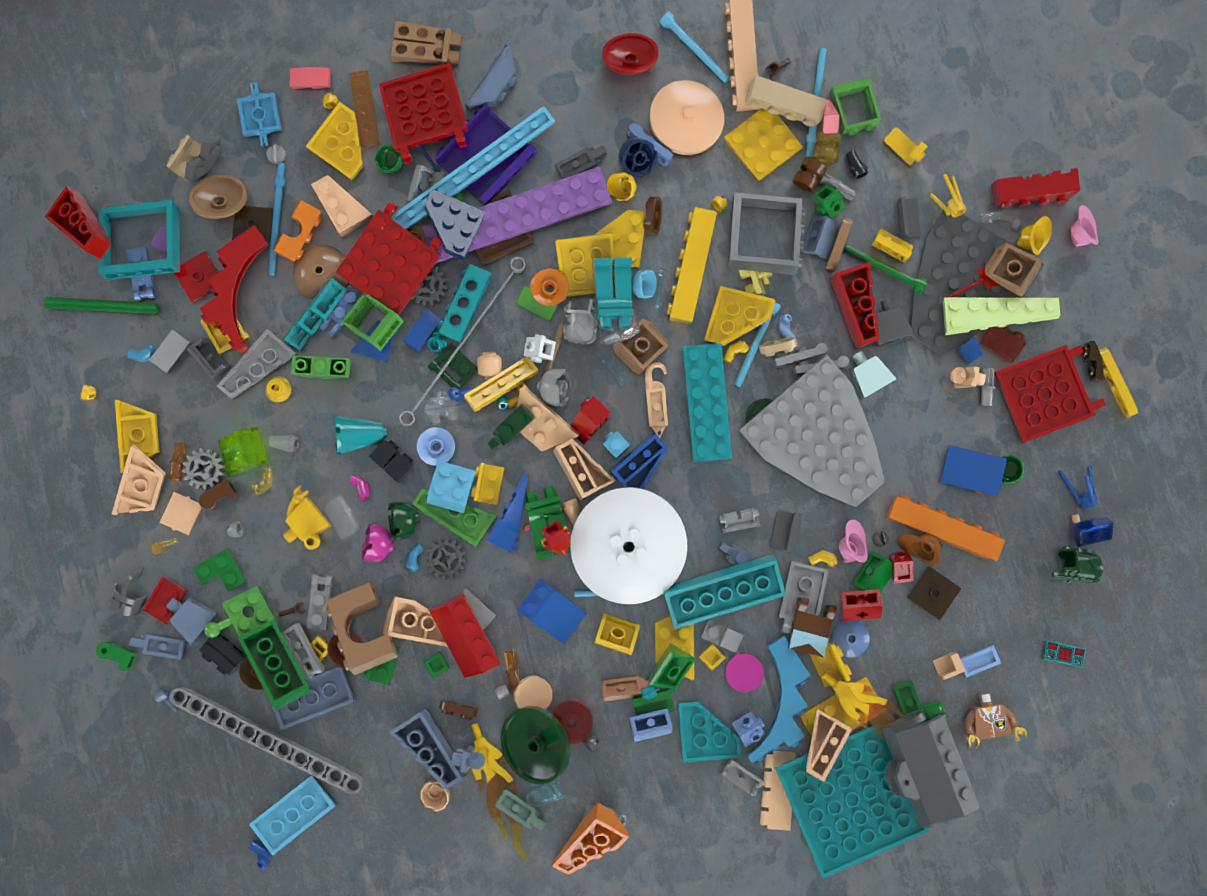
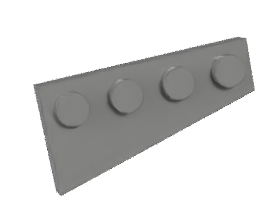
M267 329L220 381L217 387L229 398L234 399L292 359V355L297 354Z

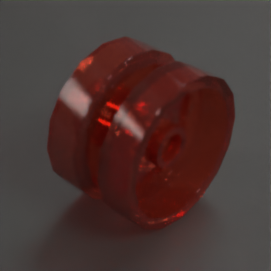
M565 699L554 707L552 715L563 726L569 744L581 742L590 734L593 726V715L590 708L583 701ZM574 717L575 723L570 724L568 718Z

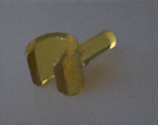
M174 538L166 542L153 543L151 546L152 554L163 553V547L179 542L178 539Z

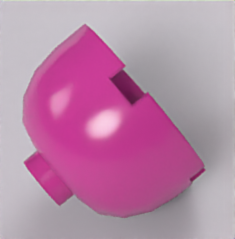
M369 523L365 531L366 539L365 542L363 541L361 559L366 562H380L387 557L388 552L392 553L394 541H391L390 533L386 528Z

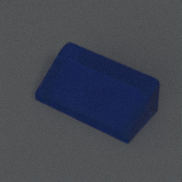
M1107 517L1074 523L1073 532L1077 547L1111 540L1114 523Z

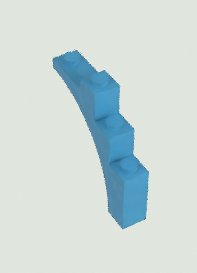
M783 635L766 646L778 672L779 702L775 718L766 736L746 754L752 763L755 761L759 763L766 758V753L771 750L775 752L780 749L782 742H785L788 747L792 746L794 748L803 742L802 738L805 737L792 716L798 717L806 711L804 708L808 705L795 686L798 684L800 687L805 684L810 673L796 652L788 648L789 642Z

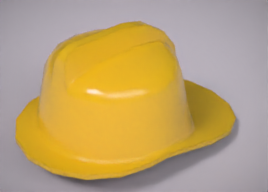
M1042 216L1035 224L1024 227L1017 246L1022 247L1025 251L1033 252L1034 255H1039L1049 242L1052 234L1050 218Z

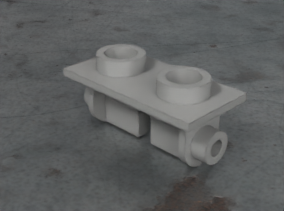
M753 508L742 510L740 515H737L736 512L723 513V516H719L722 533L760 526L758 510Z

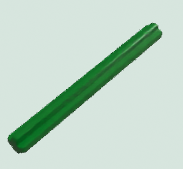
M45 297L44 307L53 309L157 314L159 310L157 303L58 297Z

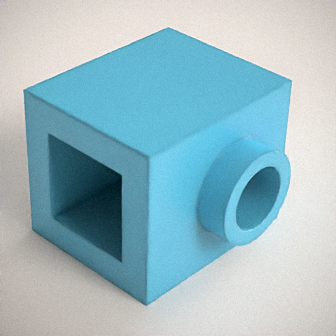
M617 431L614 434L610 432L603 439L605 441L603 447L615 460L630 447V444Z

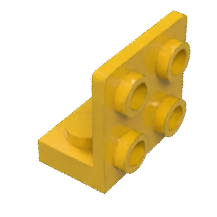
M828 642L825 657L809 654L824 688L830 686V684L821 679L824 672L837 681L844 680L848 682L851 680L849 675L852 673L848 665L842 662L841 657H843V653L839 646Z

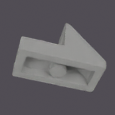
M708 620L701 638L736 653L744 635Z

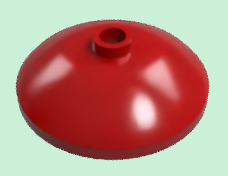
M637 33L621 34L610 39L602 51L605 65L611 70L624 75H635L647 71L655 65L659 57V49L655 41Z

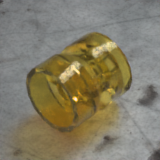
M819 131L816 139L818 147L815 148L814 159L825 164L837 163L839 158V150L837 148L841 145L842 135L838 132L823 133V131Z

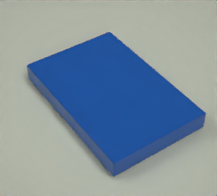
M949 445L940 483L998 496L1007 458Z

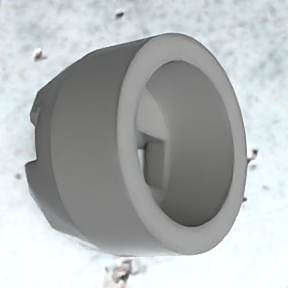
M238 521L227 526V534L234 538L241 537L243 534L241 523Z

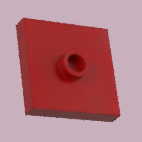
M203 251L181 264L180 272H174L190 301L194 303L212 292L209 288L211 284L208 279L216 275L218 270L208 253Z

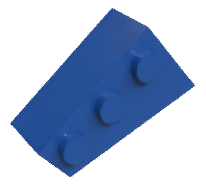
M651 433L609 471L623 488L643 489L668 448L655 433Z

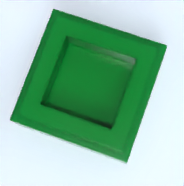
M440 651L423 662L432 678L450 668Z

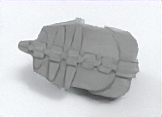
M596 297L590 299L588 311L577 310L574 302L569 301V304L564 306L565 318L568 319L567 325L564 324L563 326L564 339L569 343L591 344L596 339L597 331Z

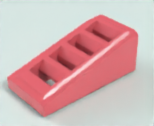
M827 100L824 110L823 133H837L839 114L832 102Z

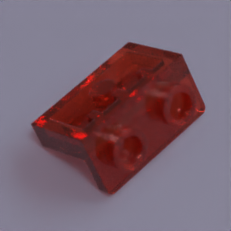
M1008 325L1005 327H990L980 343L1009 361L1014 362L1026 345L1025 336L1017 330L1015 332L1008 329Z

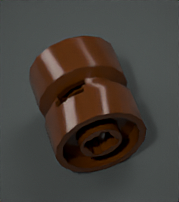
M806 157L800 167L801 171L797 172L792 182L799 189L808 193H814L819 184L818 179L823 177L827 169L821 162Z

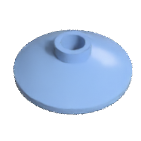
M439 427L429 428L420 435L417 441V452L425 463L437 466L438 460L447 463L452 458L455 452V441L447 430ZM440 444V449L435 451L433 446Z

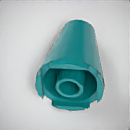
M334 416V436L337 443L335 444L336 454H344L381 443L383 438L387 437L386 426L382 427V423Z

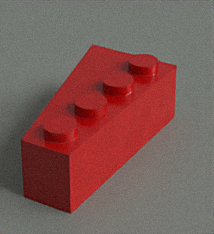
M1078 168L1070 169L1069 173L1061 174V170L1053 171L1044 177L1038 173L1029 175L1026 179H1023V176L996 179L992 183L994 206H1000V208H1010L1016 204H1019L1020 207L1031 205V203L1046 205L1050 201L1066 203L1080 191Z
M65 186L45 215V218L81 249L101 260L112 243L83 195Z
M870 262L837 272L829 278L855 349L873 344L879 340Z

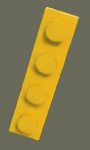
M525 357L464 394V398L472 409L477 412L538 374V369L530 361L529 357Z

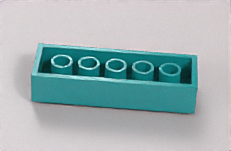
M722 343L683 346L682 356L692 463L730 460L732 453Z

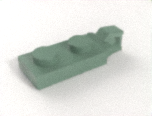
M503 789L493 805L526 828L531 829L534 826L538 830H543L546 823L538 819L540 814L536 809L506 789Z

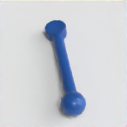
M421 145L416 146L432 165L433 171L440 172V166L433 162Z

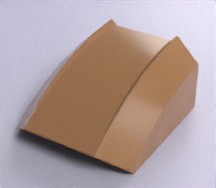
M1004 243L996 248L986 264L985 274L1001 286L1022 297L1038 274L1042 260L1009 243Z
M643 318L615 343L613 349L615 354L632 372L639 375L670 345L667 338L651 322Z

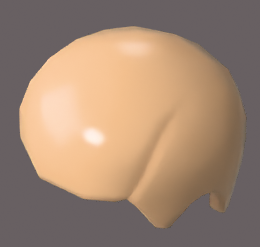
M429 780L422 787L420 798L426 808H431L438 812L448 804L450 790L449 788L445 789L437 780Z

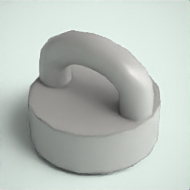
M277 144L269 147L266 153L268 160L275 165L284 163L287 157L284 148Z

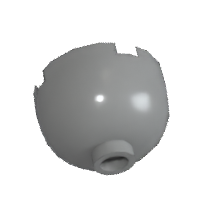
M551 369L545 372L541 381H538L537 390L540 392L544 402L556 407L566 406L569 397H566V391L571 390L570 374L566 369Z

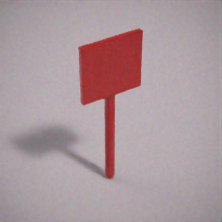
M984 266L976 270L981 278L980 280L946 297H955L982 282L986 290L999 284L985 274Z

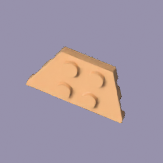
M526 386L521 387L517 407L524 404L535 419L520 433L541 452L579 436L580 433Z
M136 445L130 447L114 503L113 515L125 512L135 513L141 510L151 511L157 505L166 473Z

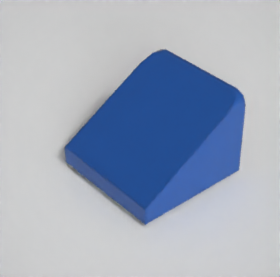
M975 337L956 349L966 365L983 355Z

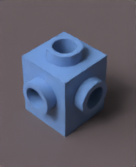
M752 711L732 723L745 747L766 736L762 729L765 727L760 717L756 718Z

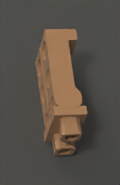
M395 21L394 40L391 50L392 62L400 63V61L433 65H442L448 62L459 64L460 52L451 51V46L461 47L462 35L452 33L451 28H446L445 30L437 27Z

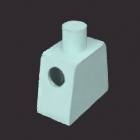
M863 351L852 356L857 367L850 372L861 399L866 398L896 380L895 376L877 356L867 360Z

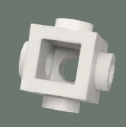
M535 334V337H527L523 356L531 358L530 361L535 363H542V360H553L556 342L546 339L544 335Z

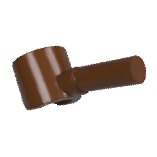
M788 58L780 63L772 62L765 70L771 69L772 73L769 77H773L780 71L781 67L790 63L791 60Z
M298 602L294 607L279 612V616L291 613L303 614L305 610L298 612L296 609L298 605L303 603Z

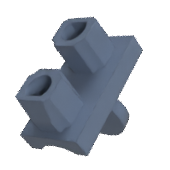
M470 745L467 749L458 748L456 752H453L451 765L461 766L460 772L466 773L470 768H482L485 764V756L481 752H474L476 746Z

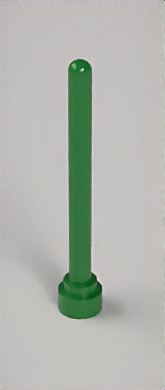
M844 245V252L866 263L870 262L872 266L912 285L911 288L919 294H922L928 283V280L922 277L920 279L916 277L915 279L849 245Z

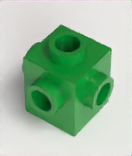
M827 184L812 196L817 204V211L822 216L826 215L830 219L845 208L842 194Z

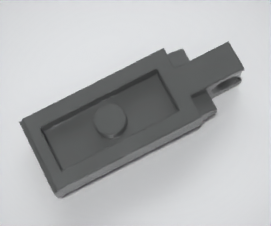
M603 145L595 150L593 146L590 148L586 147L556 163L555 167L560 177L564 179L596 166L600 163L599 158L605 156L607 151Z

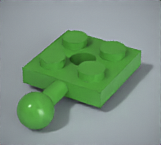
M256 586L221 603L228 618L218 623H208L204 628L206 636L214 638L219 635L220 630L232 625L237 637H240L275 619ZM250 607L253 610V616L245 617L242 612L243 608Z

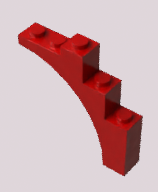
M255 225L216 251L220 256L218 261L224 269L208 279L211 284L210 290L217 297L199 308L203 313L201 315L203 321L207 325L218 326L224 336L228 335L231 341L228 343L234 351L238 350L242 354L248 351L249 348L242 338L237 322V293L248 266L260 252L269 246Z

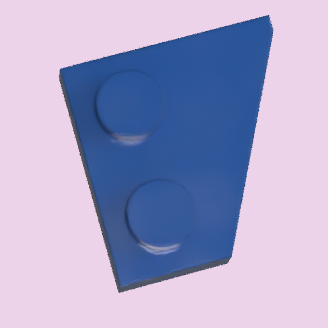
M377 320L366 335L370 337L381 321ZM395 333L381 351L361 338L351 349V353L387 362Z

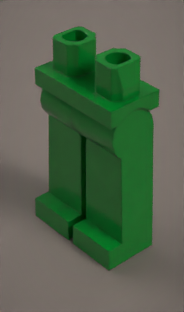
M553 486L543 488L545 499L538 500L536 490L526 493L527 503L525 507L528 512L537 561L555 556L554 552L545 548L541 543V540L545 538L541 529L547 527L546 519H548L549 526L557 520L562 527L567 526L561 509L559 495H556ZM571 541L570 546L567 548L568 553L571 552Z

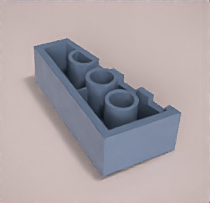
M427 709L422 710L388 732L419 763L423 764L428 769V772L445 789L456 784L467 775L465 772H460L461 766L451 765L453 751Z

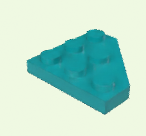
M698 701L678 703L683 762L741 758L740 738Z

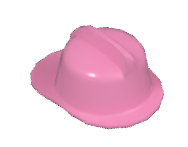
M1081 205L1078 209L1079 218L1070 227L1073 244L1076 247L1090 243L1097 245L1098 238L1094 217L1086 206Z
M856 520L847 522L845 536L839 542V550L845 563L854 561L864 563L868 558L866 535L863 527Z

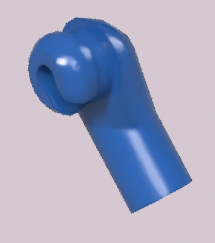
M452 387L448 391V397L455 402H460L465 399L464 394L471 391V388L467 387L460 391L458 388Z
M253 840L248 849L257 854V867L265 869L270 864L269 850Z

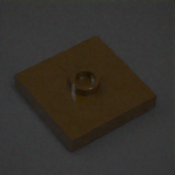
M243 206L241 210L234 214L232 240L255 225L268 242V247H270L273 208Z
M928 566L907 598L936 619L941 620L961 588Z

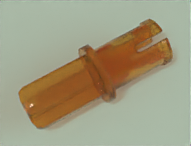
M177 442L174 444L168 480H182L186 448L184 443Z
M510 650L504 653L507 666L505 673L508 675L509 689L515 690L520 682V668L517 665L515 651Z

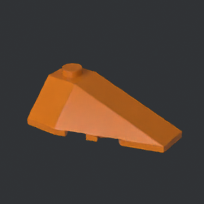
M597 802L583 818L553 861L552 867L569 875L586 866L587 862L596 858L598 860L603 857L604 853L610 850L612 852L617 850L629 838V833L614 811Z

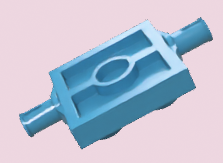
M250 83L252 94L237 99L243 136H259L260 145L262 147L268 146L267 134L282 131L276 94L274 92L259 93L258 83Z

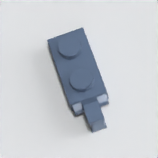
M722 542L718 548L726 554L724 558L733 566L758 559L734 543L730 547Z
M142 634L141 638H130L129 646L139 647V652H142V654L182 660L186 640Z

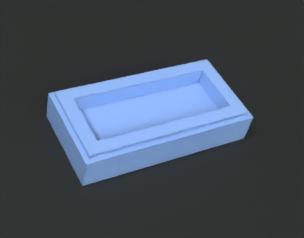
M994 645L960 658L965 669L962 672L964 678L1001 664Z

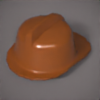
M927 533L918 536L903 534L898 538L900 548L904 552L909 553V555L929 565H937L940 562L941 557L939 553L943 545L933 535Z

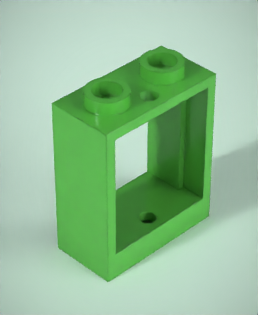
M869 77L832 87L830 96L839 114V126L842 135L848 134L850 136L857 134L862 129L869 131L877 128L881 117ZM863 91L871 120L847 126L839 98Z
M363 293L352 309L345 315L341 323L381 351L404 321L394 311L370 295ZM374 306L386 314V316L369 337L356 327Z

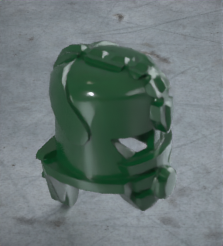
M1065 545L1058 551L1059 557L1063 560L1062 570L1052 573L1053 578L1059 579L1062 582L1066 581L1067 583H1071L1074 580L1088 583L1100 581L1103 567L1101 558L1095 551L1072 548L1070 545Z

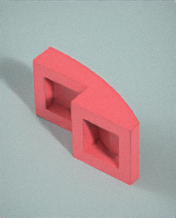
M325 67L291 68L290 87L293 89L307 87L313 89L330 87L331 69Z

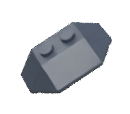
M508 42L465 103L468 111H475L478 107H483L485 104L489 108L495 107L498 102H502L505 99L509 86L512 87L517 80L511 46Z

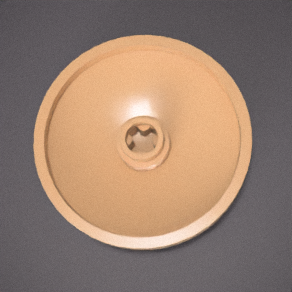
M681 80L666 85L657 93L650 107L649 123L653 135L662 146L677 154L695 155L709 149L719 138L724 126V111L720 100L708 87L695 81Z

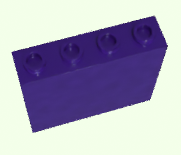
M487 104L483 107H478L470 121L466 120L469 131L463 133L467 146L460 148L455 135H452L445 148L441 147L436 152V163L448 174L511 130L507 124L489 109ZM531 143L525 144L465 189L482 205L490 204L492 198L499 195L537 154L536 147Z

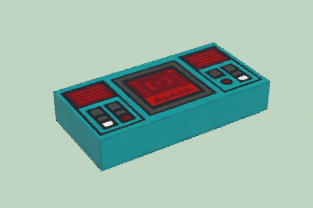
M1046 640L1042 659L1082 668L1086 649Z

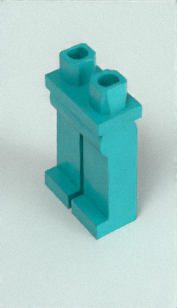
M594 258L592 265L597 307L596 320H599L601 329H610L612 327V320H618L620 329H628L633 316L631 298L632 258H614L613 263L612 258Z

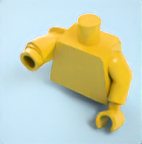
M302 485L294 489V496L289 503L285 522L290 529L283 534V537L289 543L299 537L307 549L313 550L321 542L318 534L327 530L332 525L314 503L305 497L309 492L306 490L302 493L300 490Z

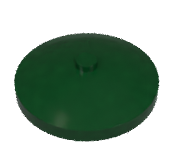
M525 706L512 712L504 721L501 730L502 751L508 765L520 778L532 784L542 785L554 781L564 773L569 763L570 745L563 726L554 715L537 706Z

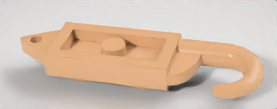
M653 362L645 369L644 374L649 428L651 427L655 434L661 438L665 427L668 426L666 394L664 385L661 382L653 381L652 371L654 368H661L663 373L667 374V369L662 363Z

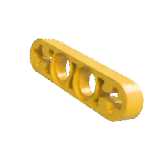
M1106 347L1100 348L1104 376L1122 413L1127 418L1138 413L1137 406L1110 351Z

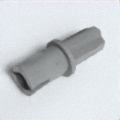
M824 173L819 181L823 186L827 184L838 190L848 200H852L856 194L853 189L844 185L842 180L839 181L827 173Z
M993 368L983 369V374H986L984 385L980 386L982 389L981 406H993V390L996 389L994 387L995 370Z

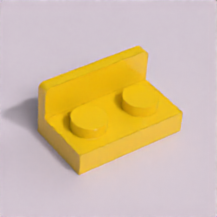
M883 229L878 231L871 244L903 263L909 259L913 249V245Z
M481 463L480 467H476L475 478H478L477 485H473L471 497H474V501L498 506L504 467Z

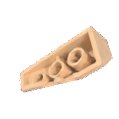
M394 597L386 614L382 634L447 646L429 612L430 609L414 600Z

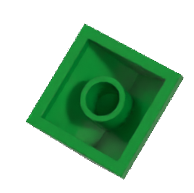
M670 643L650 673V684L656 687L676 690L696 659Z

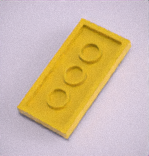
M866 676L854 682L865 684L863 691L860 693L877 696ZM834 694L805 711L799 717L810 736H812L816 709L852 728V731L885 712L886 709L882 704L866 703L870 705L868 717L860 709L855 708L856 712L860 715V718L856 721L845 713L837 695Z

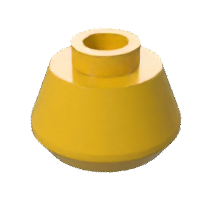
M273 377L267 382L265 393L271 401L283 402L291 394V384L284 377Z

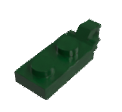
M521 404L495 428L493 432L495 437L488 442V445L492 449L500 443L503 446L506 445L526 428L535 417L524 404Z

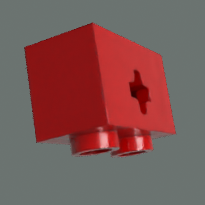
M880 589L841 592L840 611L842 622L881 619L883 604Z

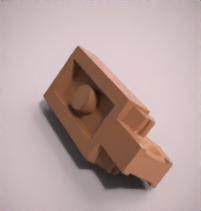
M634 676L601 681L604 702L641 697L640 690L650 685V680Z

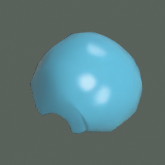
M640 270L636 272L631 283L633 293L638 298L643 299L654 296L657 286L654 271Z

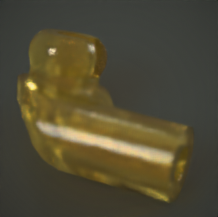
M263 469L262 480L251 487L253 493L261 495L271 488L272 469Z

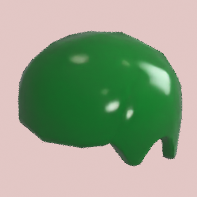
M391 144L380 147L374 158L377 169L388 174L398 171L403 164L401 151L396 152Z
M1014 455L1003 456L1002 458H1007L1002 482L1005 484H1015L1024 475V464Z

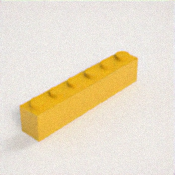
M695 207L694 212L689 214L688 223L691 224L690 231H685L683 241H686L687 244L685 249H681L679 259L683 260L682 266H677L675 278L679 279L677 285H673L671 296H674L673 304L669 303L667 314L670 315L669 320L692 324L717 216L716 211Z

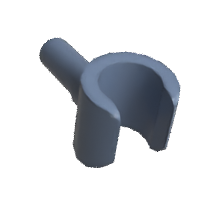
M161 689L154 694V698L158 703L164 700L174 712L178 710L170 702L168 692L165 689Z

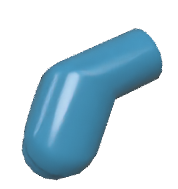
M147 345L140 352L129 349L127 358L142 363L147 362L155 353L156 348L153 345Z
M419 542L406 554V567L412 572L418 571L420 565L417 563V556L425 550Z

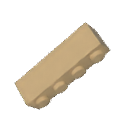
M757 75L750 83L746 103L754 108H763L771 114L784 115L789 120H798L810 127L816 126L822 121L827 99Z

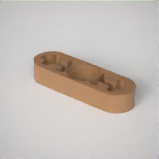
M843 218L827 261L826 269L836 270L853 220Z

